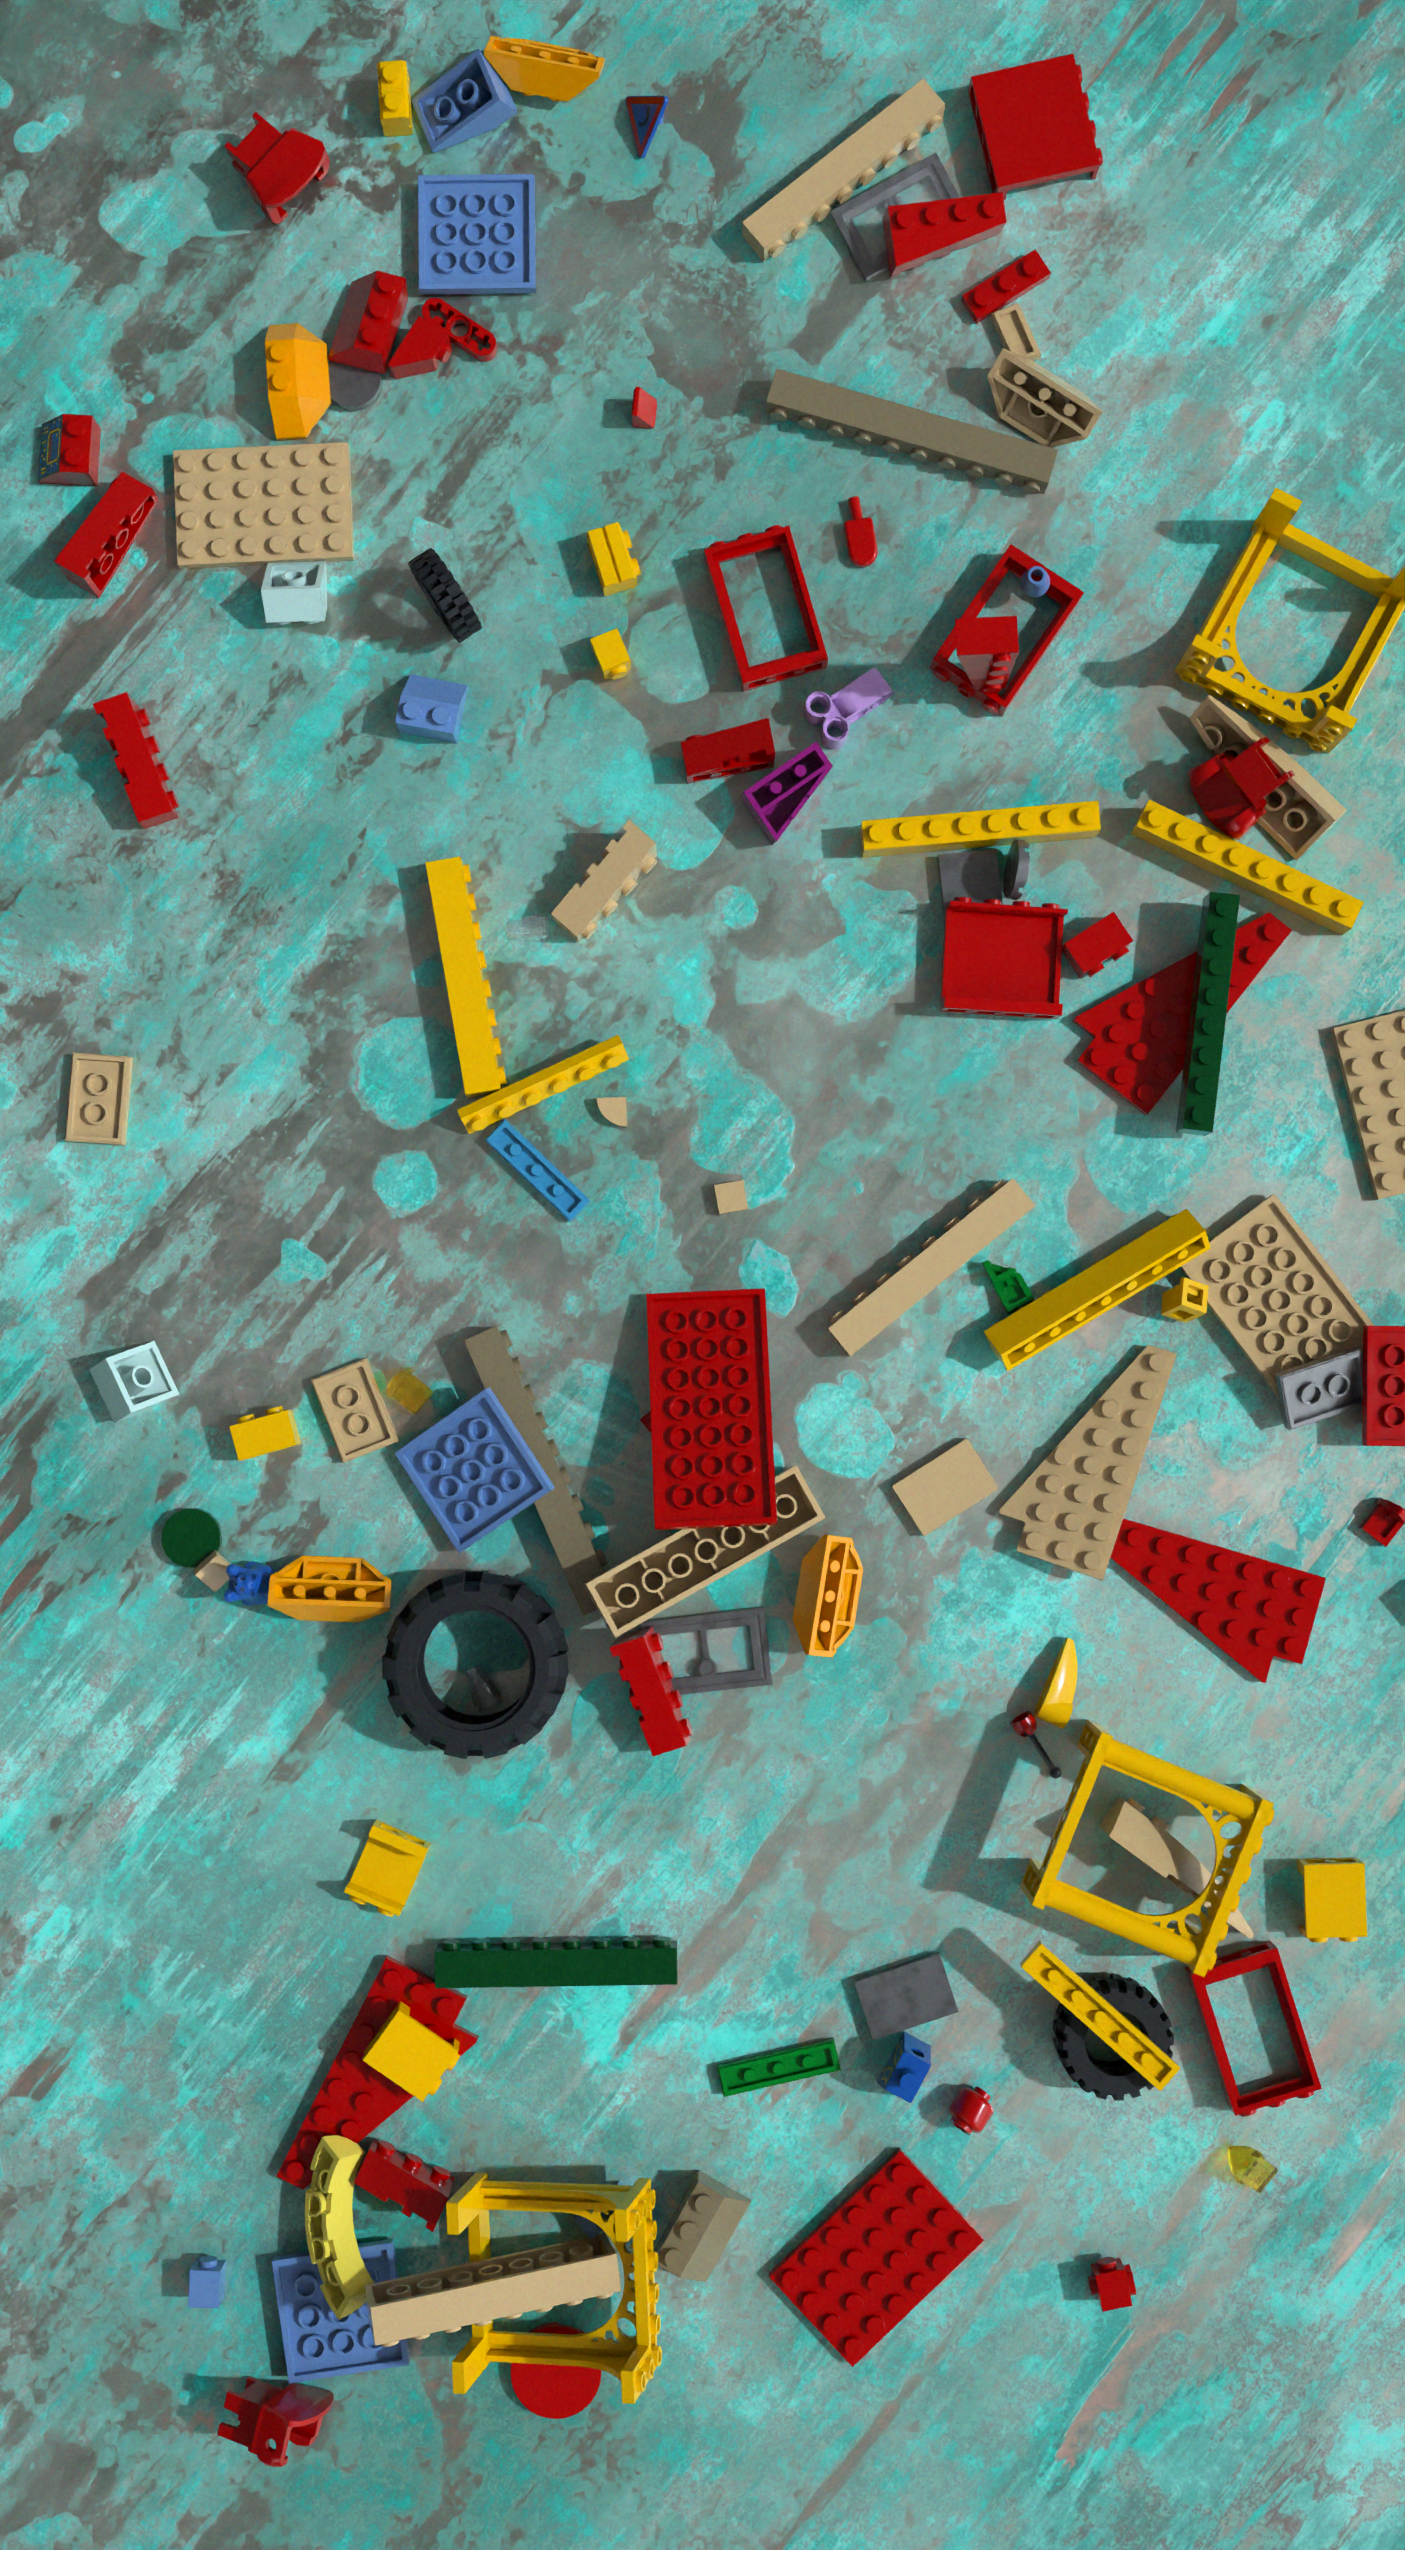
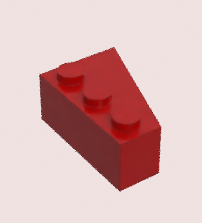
M769 718L720 730L704 736L692 735L687 737L686 741L681 742L687 784L774 768L775 748Z
M373 2140L354 2183L384 2202L391 2199L403 2206L401 2213L411 2217L412 2213L428 2221L425 2228L433 2232L449 2198L455 2178L450 2176V2172L443 2167L434 2166L433 2168L424 2164L423 2160L415 2154L407 2153L405 2155L395 2150V2146L387 2141L380 2140L377 2142Z

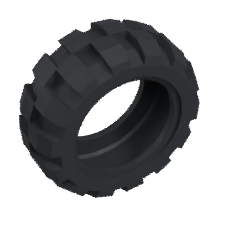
M488 1570L465 1571L451 1576L447 1575L423 1588L408 1601L400 1614L395 1617L386 1637L388 1639L385 1654L382 1656V1679H385L389 1691L387 1699L396 1717L401 1716L411 1729L409 1733L425 1746L431 1744L444 1750V1755L467 1759L468 1756H484L487 1759L507 1754L510 1749L520 1744L525 1745L542 1730L550 1717L554 1715L567 1682L569 1672L568 1645L564 1629L560 1628L554 1615L555 1611L541 1595L538 1596L526 1587V1583L507 1574L503 1576L489 1573ZM464 1611H482L496 1615L508 1622L522 1638L529 1657V1678L522 1696L508 1708L490 1715L464 1714L446 1705L431 1688L424 1664L426 1645L437 1624L453 1614Z

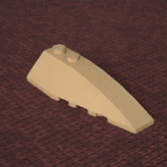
M1211 695L1189 717L1210 750L1213 749L1216 755L1225 753L1228 757L1233 755L1236 758L1259 739L1267 737ZM1270 740L1262 749L1281 775L1292 770L1295 776L1265 797L1267 813L1257 823L1297 861L1337 822L1347 809L1300 764Z
M1119 1796L1099 1826L1110 1838L1165 1878L1167 1877L1185 1893H1191L1196 1899L1208 1884L1212 1874L1187 1848L1167 1831L1170 1827L1156 1815L1151 1820L1142 1813L1145 1807L1130 1797L1126 1801ZM1204 1902L1202 1905L1207 1908V1906H1211V1903ZM1237 1908L1234 1913L1231 1912L1227 1923L1249 1939H1252L1254 1933L1239 1909Z

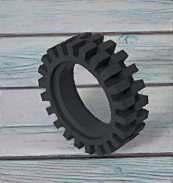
M429 548L408 562L412 574L421 586L420 588L427 596L429 603L432 604L435 612L458 643H461L482 629L481 622L474 612L472 605L468 602V598L462 592L460 585L455 581L452 573L447 569L446 564L434 549Z

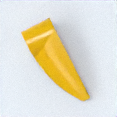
M1066 1637L1034 1711L1036 1718L1061 1729L1066 1726L1072 1714V1702L1077 1683V1656L1074 1640Z

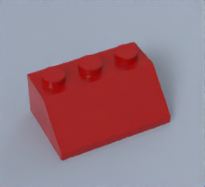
M375 271L351 282L328 355L329 361L381 374L386 373L408 302L405 277Z

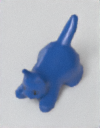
M254 1561L247 1562L244 1568L234 1564L228 1565L226 1572L229 1576V1587L224 1594L226 1602L242 1600V1603L247 1606L268 1604L270 1575L276 1572L271 1566Z

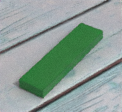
M834 2037L717 2064L723 2097L841 2070Z

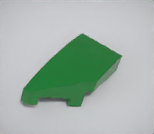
M987 1260L982 1262L983 1268L1008 1315L1034 1301V1297L1022 1275L1017 1273L1016 1269L995 1265Z

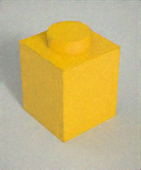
M617 628L590 639L591 649L604 680L608 678L616 680L628 673V670L631 669V660Z

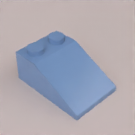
M479 48L411 100L433 152H438L494 130L517 113L506 83L485 58L484 52Z

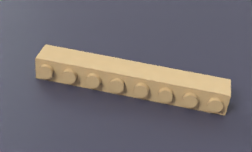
M923 78L742 222V237L763 262L771 256L773 258L777 257L792 239L797 240L801 238L812 223L816 220L820 222L825 219L830 213L831 208L838 203H845L852 196L853 191L860 185L866 186L880 169L883 167L889 168L904 150L907 149L909 151L919 143L921 137L928 131L932 133L937 130L943 122L946 104Z
M1013 1178L1007 1183L1004 1179H1001L989 1189L992 1193L990 1197L985 1201L980 1197L966 1208L969 1214L960 1220L957 1216L943 1227L947 1232L938 1239L935 1235H932L920 1245L923 1249L920 1254L914 1258L910 1253L897 1264L900 1270L893 1276L888 1272L874 1283L878 1287L869 1295L866 1291L862 1292L851 1301L854 1307L845 1314L843 1310H840L828 1320L831 1326L827 1328V1331L849 1357L1035 1207V1204Z

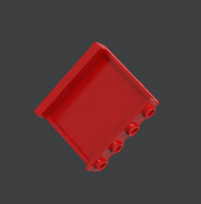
M1073 54L971 76L968 95L992 193L1003 192L1004 200H1006L1008 190L1087 172H1090L1091 180L1096 179L1099 167L1103 164V157L1100 147L1096 148L1095 123L1093 120H1089L1087 112L1089 110V99L1087 93L1083 92L1081 87L1082 70L1079 64L1076 65Z
M955 897L954 901H950L945 906L939 1012L1055 1020L1061 1017L1063 1004H1059L1063 922L1064 916L1068 914V909H1059V904L1044 903L1042 907H1031L1030 902L1014 901L1012 905H1003L1001 900L985 899L983 903H974L968 897Z

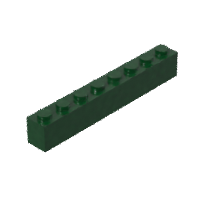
M1209 892L1203 898L1176 1126L1177 1133L1206 1136L1213 1132L1240 895Z
M666 1936L654 1937L653 1941H641L639 1937L623 1938V1942H611V1939L607 1937L594 1938L593 1942H581L579 1938H565L563 1943H551V1940L547 1938L534 1939L533 1943H521L519 1939H505L501 1944H490L488 1939L473 1940L472 1944H460V1940L442 1941V1944H438L435 1950V1988L677 1985L678 1982L677 1941H671V1938Z

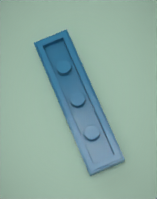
M506 1119L485 1139L502 1158L569 1222L590 1202L573 1183Z

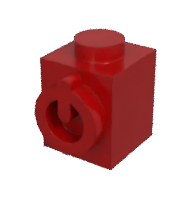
M1104 2257L1099 2259L1098 2263L1090 2264L1092 2275L1088 2276V2283L1091 2294L1097 2295L1102 2312L1132 2306L1131 2296L1136 2295V2287L1130 2264L1123 2265L1120 2258L1115 2259L1114 2257Z

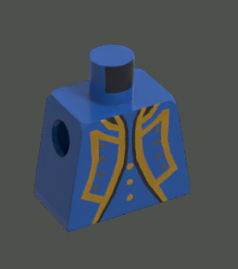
M904 2031L877 2083L890 2093L911 2103L931 2067V2046Z

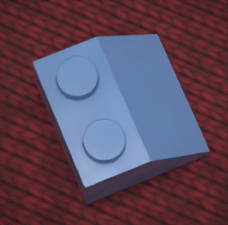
M410 674L400 696L395 721L399 732L457 743L468 685Z

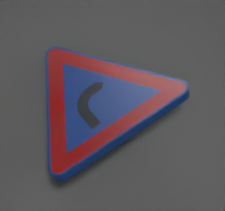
M627 96L626 106L639 158H645L658 125L663 124L664 111L668 104L667 96Z

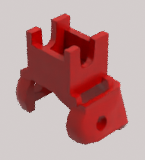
M255 112L252 118L256 126L236 148L229 142L224 147L227 154L234 159L232 162L234 169L246 178V184L254 202L260 207L270 222L279 224L288 216V213L281 205L294 198L313 178L320 182L329 170L330 160L322 141L306 135L295 128L289 131L286 130L281 134Z
M1268 737L1259 739L1236 758L1233 755L1228 757L1225 753H1221L1187 771L1190 777L1191 789L1204 814L1225 835L1237 840L1244 838L1261 817L1267 813L1265 797L1295 776L1292 770L1281 775L1262 749V747L1270 742Z
M249 2376L244 2391L236 2393L229 2390L224 2402V2408L238 2414L240 2424L233 2426L222 2422L219 2424L217 2435L248 2447V2451L256 2454L258 2459L266 2466L283 2467L288 2461L286 2450L289 2441L299 2446H310L315 2441L323 2416L330 2411L333 2405L334 2395L330 2390L292 2383L282 2389ZM270 2439L275 2441L276 2449L271 2448L269 2444Z

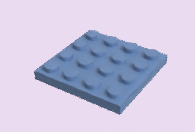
M534 174L418 175L420 294L536 293Z
M490 1387L484 1389L395 1452V1455L458 1553L463 1552L555 1489Z
M393 2238L357 2244L364 2265L374 2283L399 2278ZM309 2251L273 2257L272 2268L289 2383L410 2364L408 2339L399 2340L398 2344L389 2347L375 2346L369 2325L367 2302L352 2314L339 2320L337 2319L321 2291L320 2285L324 2283L317 2264L313 2265L311 2263Z

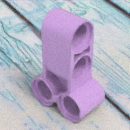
M873 668L831 697L822 691L811 693L806 700L804 717L807 722L814 726H823L821 731L823 745L829 749H838L846 742L849 725L885 702L893 694V690L878 669ZM813 704H821L824 706L825 711L817 714L810 707ZM831 727H836L841 730L842 735L840 737H832L828 734L827 730Z

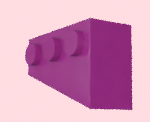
M817 741L740 795V798L772 845L778 841L785 829L833 767Z

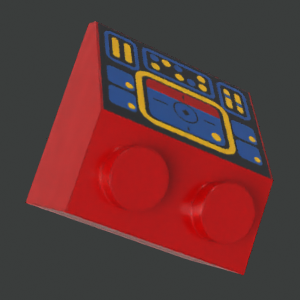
M62 414L42 424L38 482L40 484L98 486L101 428L92 415Z

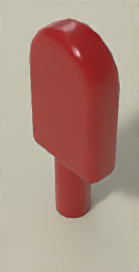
M855 496L848 499L851 520L845 521L843 527L851 562L855 566L866 568L875 562L878 548L872 518H863L860 499Z

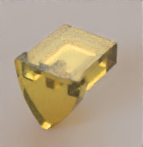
M407 1367L392 1378L386 1389V1395L389 1398H395L416 1415L435 1392L412 1374L414 1370Z
M1230 2146L1228 2148L1229 2165L1236 2181L1241 2185L1245 2183L1260 2194L1279 2170L1270 2161L1265 2159L1262 2153L1251 2147Z

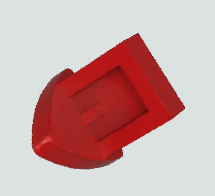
M1378 1498L1375 1502L1377 1504L1359 1528L1380 1545L1386 1547L1400 1528L1405 1525V1509L1391 1501Z

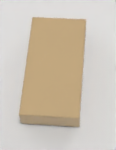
M1019 303L991 314V321L1004 349L1032 361H1037L1041 358L1040 350Z

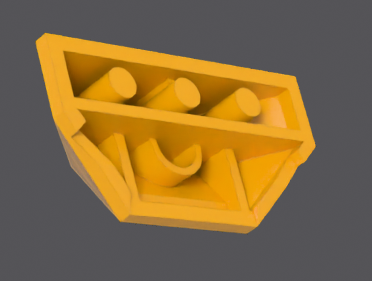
M490 36L484 49L485 58L511 90L518 91L525 96L538 95L548 97L556 102L571 100L599 79L605 63V58L595 56L583 50L520 38L507 37L500 39L498 36Z
M299 323L269 325L265 338L268 399L277 441L307 439L311 429L317 424L331 404L327 344Z
M824 1534L802 1559L792 1619L806 1655L833 1657L837 1652L836 1649L845 1641L854 1628L863 1567L858 1553L853 1546L852 1538Z
M301 1556L286 1565L279 1572L270 1575L268 1606L297 1620L361 1622L390 1611L392 1580L380 1573L364 1558Z

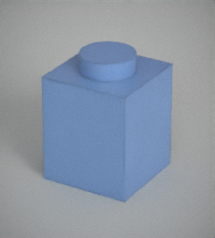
M203 2256L195 2260L189 2270L188 2307L219 2308L225 2297L226 2260H217L215 2256Z

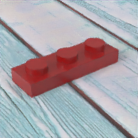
M1035 249L963 294L961 301L975 323L978 324L991 316L992 313L999 311L1048 280L1051 272Z

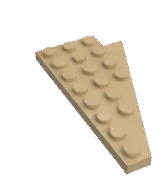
M1147 1345L999 1511L1000 1515L1025 1523L1016 1549L1017 1552L1103 1581L1177 1353Z

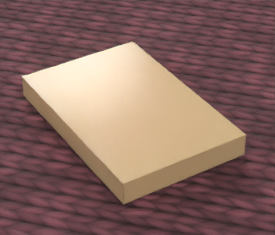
M72 1052L65 1141L126 1146L133 1070L132 1057Z
M368 1358L311 1380L343 1463L400 1441Z
M967 1438L891 1485L923 1536H926L999 1489Z

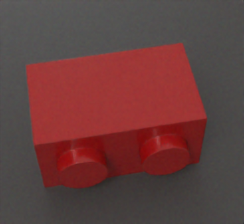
M1112 912L1064 943L1062 953L1079 978L1085 974L1092 977L1105 968L1102 963L1111 957L1115 962L1129 952L1127 947L1133 942V939L1115 912Z

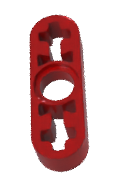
M430 298L423 304V318L448 333L451 343L481 362L490 361L495 357L497 344L491 332L440 298ZM438 309H440L441 316L445 320H447L446 327L444 324V320L439 316H434L433 319L431 318V310L436 312L438 311ZM458 323L465 324L468 327L466 334L455 336L451 332L454 325ZM473 334L475 339L481 344L488 341L489 349L483 348L479 351L478 343L472 339Z

